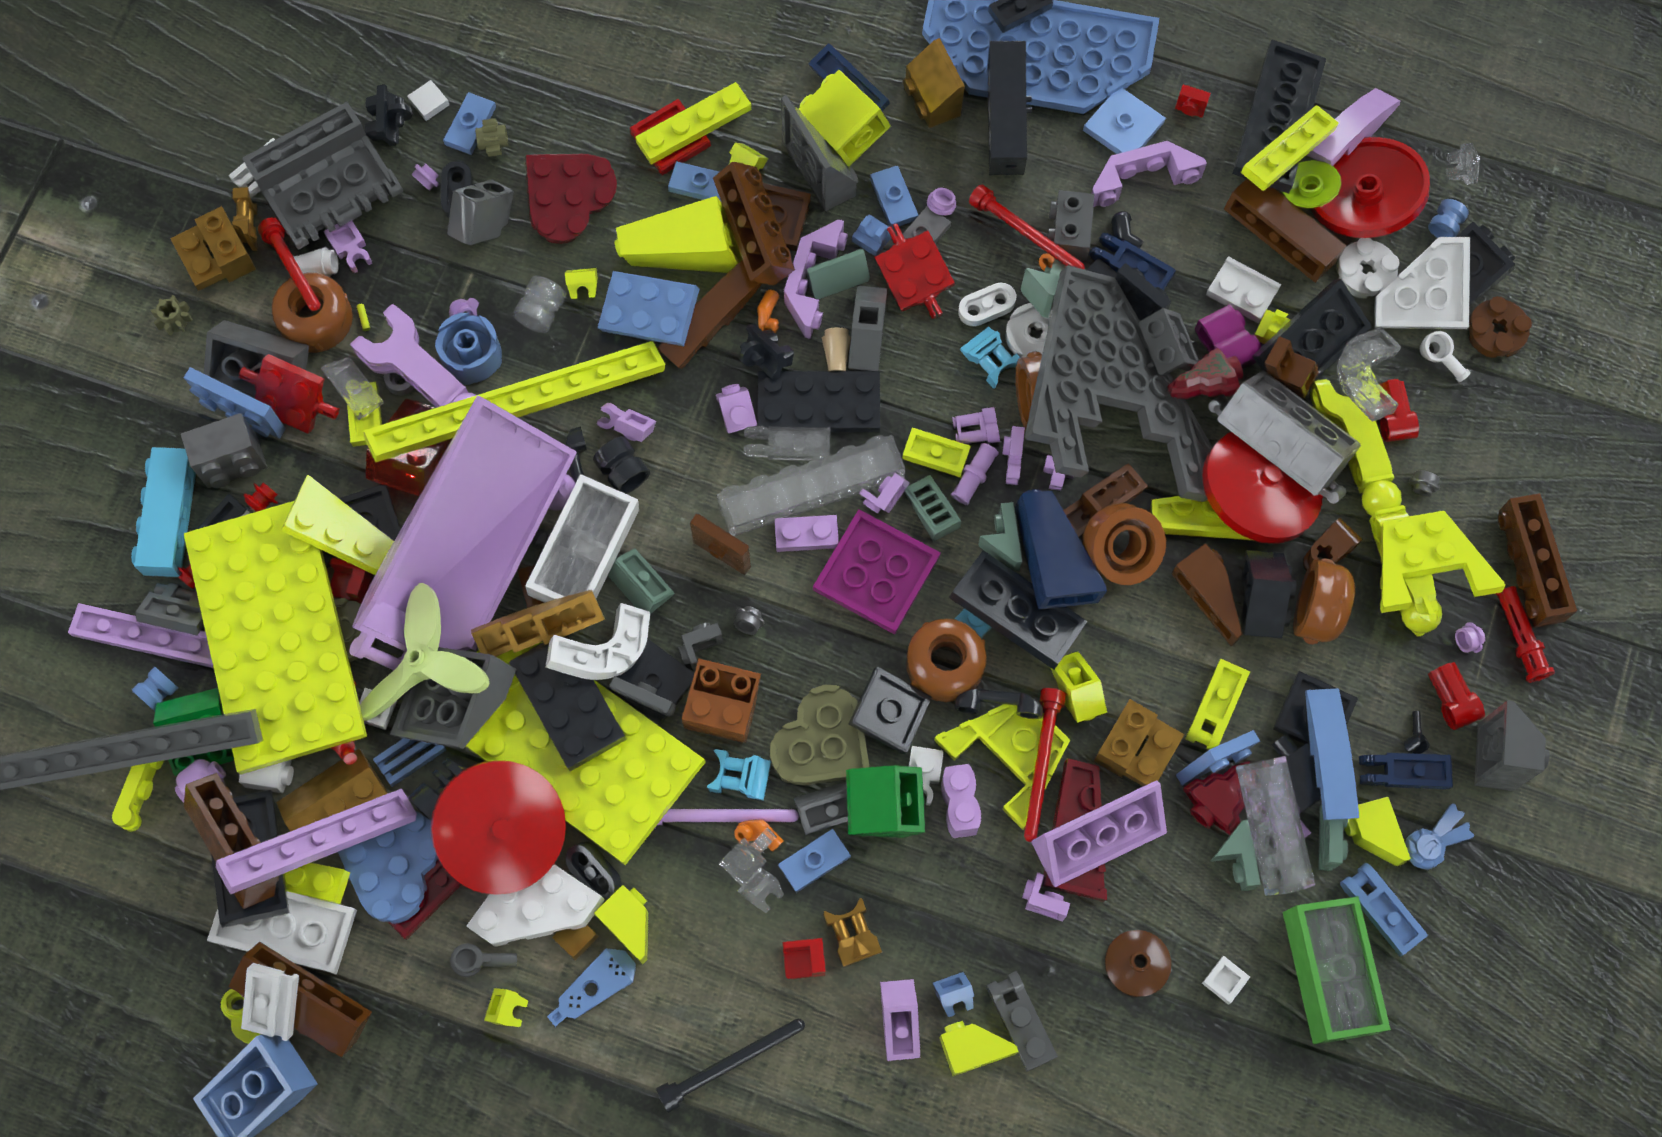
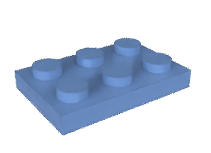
M613 271L598 329L613 334L684 346L699 288L696 285Z
M191 367L183 377L191 387L190 392L200 398L199 403L211 411H216L218 408L226 412V417L242 413L247 422L252 425L251 428L264 437H268L271 434L280 439L286 428L271 406Z

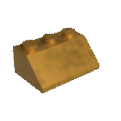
M360 748L354 751L357 756L354 764L347 765L344 760H340L276 802L290 832L389 794Z

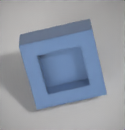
M868 215L853 234L852 242L876 257L890 240L891 236L887 231V225Z
M964 972L932 983L935 994L948 1017L955 1015L953 1005L963 1001L967 1011L973 1009V997L975 996Z

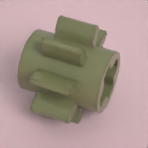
M496 118L482 120L483 126L475 128L478 149L486 150L488 157L502 155L501 148L509 147L506 125H498Z
M174 295L170 299H159L156 309L151 310L154 317L157 318L153 322L158 330L165 327L169 336L173 332H185L187 322H191L193 319L187 313L190 309L185 301L179 303Z

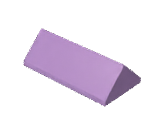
M1156 780L1032 840V845L1052 885L1057 887L1166 834L1167 829L1161 785Z

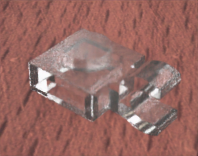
M767 827L752 844L743 838L719 864L743 886L767 861L761 853L777 836Z

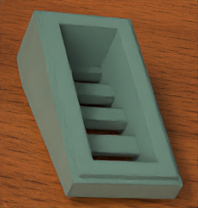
M931 475L907 486L904 493L933 542L960 528V518ZM926 486L929 487L930 491L919 497H916L914 492ZM932 496L935 497V501L922 506L921 502ZM937 506L941 507V510L930 516L927 513ZM944 515L946 516V520L936 525L933 522Z

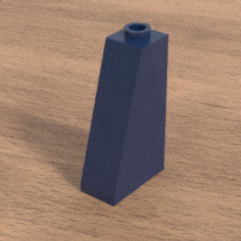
M1032 489L1022 493L1015 506L1038 609L1099 603L1107 591L1106 585L1053 491L1041 492L1039 489Z

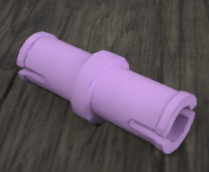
M981 443L970 465H965L963 469L964 475L951 493L953 499L964 505L969 504L979 484L985 482L987 478L986 472L999 454L994 447Z

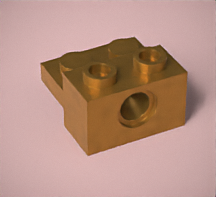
M222 206L194 219L197 226L170 238L198 291L224 278H227L230 283L256 270ZM206 245L209 246V248H210V250H211V252H212V254H213V256H214L215 258L212 259L210 253H209L208 250H207Z
M1129 699L1094 762L1121 778L1124 775L1144 787L1159 780L1185 734L1157 719V714ZM1145 738H1147V741L1144 747L1142 748L1140 754L1138 755V757L1135 756Z

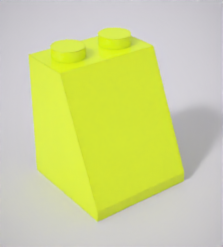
M840 70L835 74L828 75L822 81L821 87L813 95L806 96L800 103L799 110L848 167L891 127L881 109Z

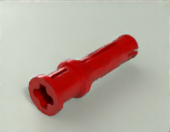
M1516 587L1504 588L1501 593H1496L1500 600L1518 644L1516 655L1518 658H1522L1528 673L1526 676L1527 682H1536L1552 676L1555 670L1553 667H1549L1543 652L1545 648L1543 642L1536 640Z

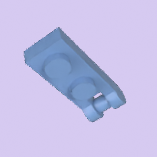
M1364 863L1357 869L1358 873L1352 878L1350 876L1346 877L1340 882V885L1349 897L1359 896L1362 911L1401 957L1426 938L1428 934L1374 868L1368 863ZM1366 883L1370 884L1374 889L1369 895H1366L1361 889Z

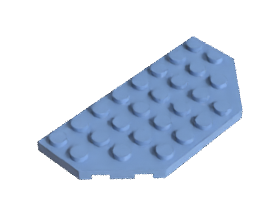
M928 0L922 35L929 44L935 39H941L968 94L988 97L987 60L990 41H1026V96L1032 97V101L1027 102L1028 105L1084 114L1106 101L1111 94L1121 88L1129 87L1150 74L1159 18L1053 0L1052 9L1002 33L988 12L989 5L998 0Z

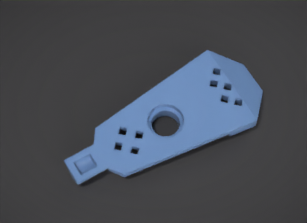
M606 948L559 997V1007L547 1017L555 1027L566 1017L573 1019L580 1017L621 989L632 984L636 963L626 951ZM590 983L596 984L598 988L597 993L593 996H588L585 992L586 986Z

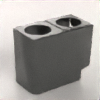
M492 179L454 190L447 234L468 245L499 237L501 229L508 224L514 191ZM490 184H491V189L494 190V191H496V192L489 191V189H490Z

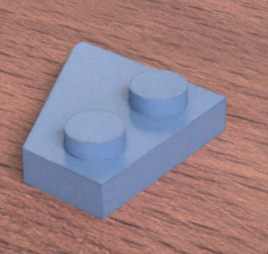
M1254 730L1208 750L1177 773L1176 776L1183 786L1210 771L1216 773L1228 766L1230 760L1233 759L1237 763L1252 754L1250 748L1260 742Z

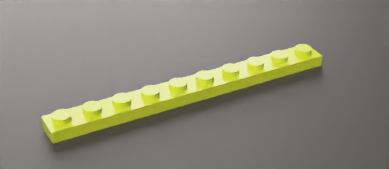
M650 341L479 394L478 396L483 397L518 418L663 372L666 364L654 342ZM477 395L364 430V439L375 462L452 439Z

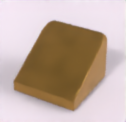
M586 925V927L572 930L570 928L558 931L552 938L576 961L599 936Z

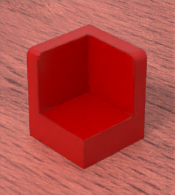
M332 558L330 565L334 569V574L330 586L333 597L339 599L346 598L348 601H357L362 604L372 582L373 574L344 560Z
M822 938L782 942L787 979L825 976Z

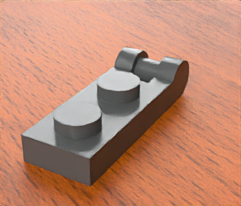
M1017 971L1008 974L1007 979L999 983L993 981L987 984V991L1012 1043L1018 1048V1055L1026 1072L1057 1058L1055 1049ZM1013 991L1017 1000L1007 1005L1003 995Z

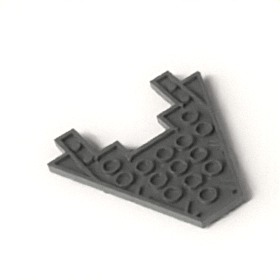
M1067 265L1059 275L1025 439L1050 445L1056 473L1082 478L1089 472L1079 425L1095 428L1102 422L1098 403L1135 411L1138 414L1143 439L1167 444L1180 498L1200 502L1206 501L1207 496L1204 491L1202 478L1203 466L1208 453L1213 447L1186 400L1171 397L1167 391V386L1174 379L1170 373L1165 376L1158 374L1140 329V320L1114 277Z

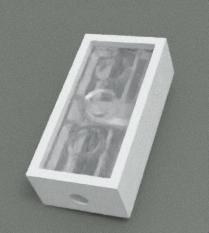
M580 474L525 585L528 596L545 603L592 589L595 598H597L638 514V499Z

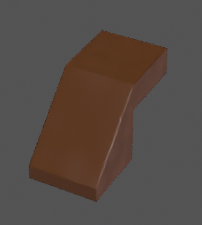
M1280 336L1265 361L1269 375L1304 399L1319 373L1316 361L1294 353L1291 341Z

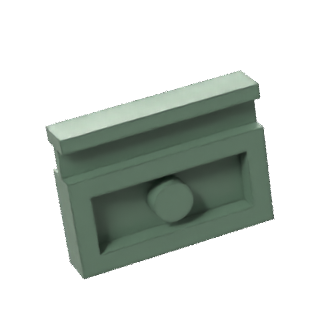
M1322 805L1320 806L1318 870L1332 871L1347 858L1348 843L1347 840H1343V827H1347L1348 819L1323 820Z

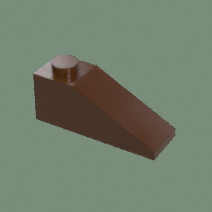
M1205 543L1175 566L1172 576L1230 646H1233L1241 637L1242 632L1226 567L1223 565L1224 561L1221 555L1216 550L1210 549Z

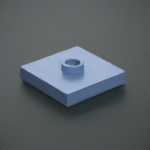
M1121 88L1107 98L1084 125L1083 131L1114 153L1119 154L1144 147L1164 124L1165 117Z

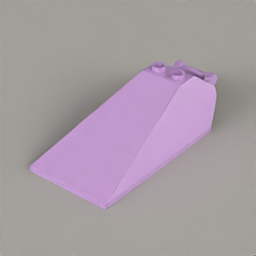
M477 395L364 596L352 625L353 628L361 631V633L351 643L350 654L359 659L365 657L393 671L398 667L407 652L404 637L406 607L410 593L419 583H424L431 587L438 598L441 613L439 647L462 651L473 649L476 651L477 644L471 634V629L489 623L493 618L577 452ZM377 638L404 652L401 657L396 658L371 645L374 639Z

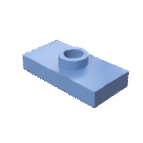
M468 92L443 140L444 144L472 155L477 145L475 128L483 126L482 120L491 118L496 108L495 102Z
M676 161L668 185L669 192L701 200L717 196L721 201L713 177L719 173L718 171Z
M898 165L870 174L871 183L889 227L894 228V224L901 226L911 223L919 216Z
M831 829L779 863L778 866L797 893L851 858V855L835 831Z

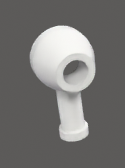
M1436 331L1427 335L1420 345L1421 355L1429 361L1442 362L1454 374L1458 382L1466 379L1471 372L1465 369L1452 355L1454 344L1451 337L1442 331ZM1430 344H1432L1434 347L1433 353H1431L1429 350Z

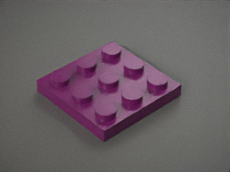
M858 509L813 585V591L895 635L940 558L941 552Z

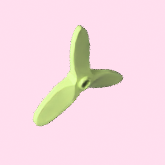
M419 583L410 593L406 607L404 637L407 652L398 667L384 678L360 704L364 722L385 711L410 688L423 680L432 679L447 689L461 693H480L489 687L488 676L476 664L459 655L438 651L441 636L439 602L435 591L424 583Z

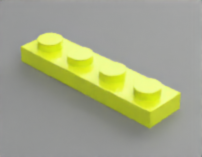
M735 82L635 137L636 143L652 165L752 110L751 103Z
M1314 106L1247 162L1241 173L1262 191H1265L1336 130L1339 122L1319 106Z

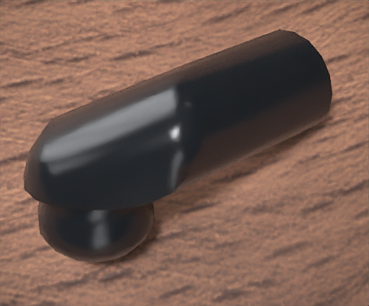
M1126 211L1116 213L1111 221L1113 236L1123 242L1125 240L1140 249L1144 241L1131 233V215Z

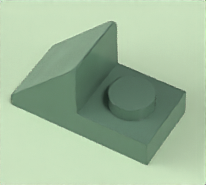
M1054 259L1052 268L1046 266L1044 272L1026 268L1021 285L1022 294L1041 316L1045 318L1050 316L1059 275L1065 268V265L1057 259Z
M1013 502L1001 503L999 513L994 515L996 533L1001 534L980 536L978 545L1013 571H1019L1022 557Z
M1243 820L1211 859V862L1236 859V863H1233V876L1235 882L1240 883L1241 891L1255 890L1261 885L1249 820Z

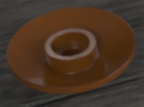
M1131 930L1120 934L1112 941L1106 952L1105 969L1110 981L1118 990L1130 996L1145 997L1156 993L1167 982L1171 972V957L1166 945L1157 936L1143 930ZM1142 956L1146 961L1145 967H1137L1134 963V958Z

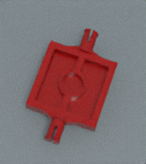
M894 224L893 227L898 236L895 235L891 226L887 228L894 245L889 250L877 255L875 260L901 312L915 305L925 304L931 319H936L937 316L932 307H934L938 317L943 312L935 298L941 292L955 286V282L928 230L913 238L905 239L899 225Z
M268 354L262 359L260 373L246 367H242L239 372V379L255 385L256 400L271 406L282 423L307 434L314 429L316 416L319 413L332 420H335L339 414L340 408H336L323 401L322 388L325 378Z

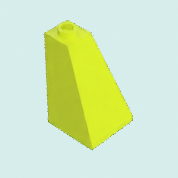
M717 196L616 228L618 238L615 240L616 251L619 257H623L631 266L728 273L743 260L722 202Z

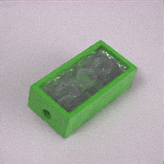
M1359 896L1296 905L1284 911V921L1313 1045L1376 1035L1391 1030Z

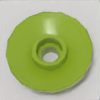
M1316 160L1300 162L1292 189L1289 194L1282 192V195L1297 207H1321L1331 202L1338 195L1341 188L1340 174L1335 167L1326 162Z

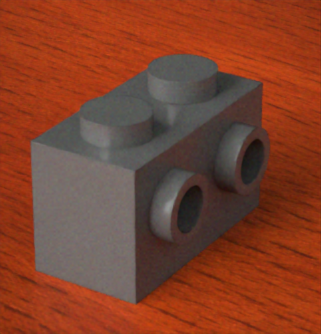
M1059 190L1057 201H1051L1049 219H1054V228H1048L1047 238L1078 260L1086 261L1091 242L1094 194Z

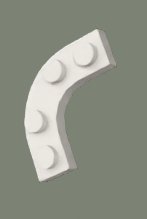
M620 603L616 609L612 639L600 645L583 644L553 635L549 641L546 668L590 680L609 679L623 674L635 664L645 648L650 612Z

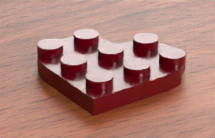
M534 154L525 156L529 217L532 227L541 236L547 238L548 242L557 244L573 242L587 227L589 214L601 212L603 208L611 203L615 196L617 180L610 162L606 158L590 154Z

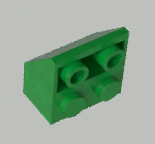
M218 688L157 703L153 720L154 726L223 715L224 712ZM232 748L168 760L174 776H177L197 759L223 764L234 761Z
M894 765L846 770L848 835L905 838L925 833L922 767Z

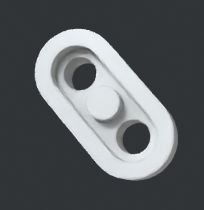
M996 283L965 296L959 304V318L968 326H979L1006 315L1015 306L1016 292L1009 284ZM1003 299L1005 303L998 304L995 300ZM976 310L979 314L972 316L968 311Z

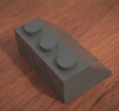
M223 320L207 332L203 374L255 399V385L238 378L242 367L260 373L262 359L270 354L306 370L309 345Z
M1507 700L1478 723L1474 786L1514 791L1543 772L1549 764L1550 753L1548 749H1545L1546 738L1514 701Z

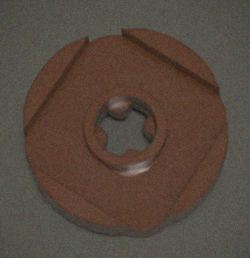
M1496 296L1479 304L1470 315L1469 340L1478 352L1487 357H1510L1518 353L1527 342L1532 321L1518 305L1503 297ZM1492 323L1501 324L1504 327L1505 333L1502 331L1498 334L1493 331L1495 326Z

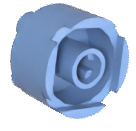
M458 313L449 317L441 324L437 339L435 340L436 351L443 367L461 384L470 385L489 378L501 366V346L493 325L485 317L469 315V313Z

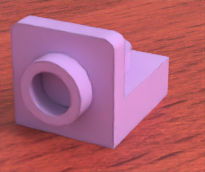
M894 473L892 478L887 476L880 485L878 491L881 494L878 498L863 488L859 494L866 498L863 504L876 513H879L881 509L890 513L910 482Z
M1037 873L1034 881L1027 880L1022 898L1028 900L1025 909L1063 922L1067 916L1070 903L1063 901L1064 897L1054 892L1045 891L1044 895L1040 894L1039 890L1044 875Z

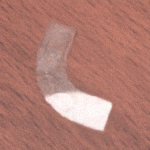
M1382 327L1350 340L1344 347L1337 362V376L1342 386V391L1372 422L1393 414L1399 405L1378 384L1372 375L1371 366L1396 356L1401 349V346Z

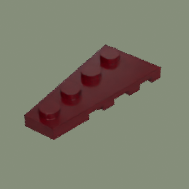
M1069 758L1065 760L1052 830L1102 807L1099 766ZM1105 863L1057 887L1052 885L1044 869L1041 886L1104 902L1107 900V888H1105L1104 884Z

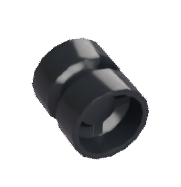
M622 436L604 444L595 453L593 461L603 475H609L608 482L613 489L628 494L648 479L650 470L640 457L633 456L635 449L627 438Z

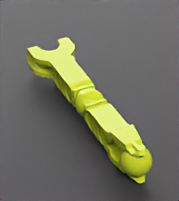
M1371 370L1358 372L1353 382L1354 396L1352 397L1336 393L1327 379L1314 381L1310 389L1313 407L1361 443V447L1348 464L1359 493H1363L1362 506L1367 514L1372 516L1369 522L1381 557V526L1383 521L1409 517L1405 506L1401 505V491L1396 484L1392 483L1394 479L1392 467L1373 414L1374 408L1379 403L1381 390ZM1432 574L1404 579L1412 604L1409 609L1399 611L1405 626L1417 637L1436 629L1442 618V607L1436 599Z

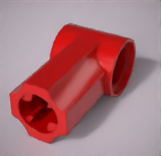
M1391 379L1378 384L1381 390L1379 400L1382 413L1380 431L1383 440L1391 442L1417 438L1419 435V422L1416 413L1410 410L1404 381Z
M1455 662L1442 665L1428 674L1442 702L1441 711L1444 720L1452 730L1459 729L1485 717L1482 701L1476 693L1469 691Z

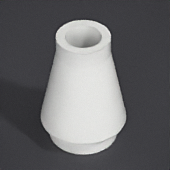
M324 247L299 256H293L303 273H320L330 277L331 274L338 272L339 262L335 250H328V248Z

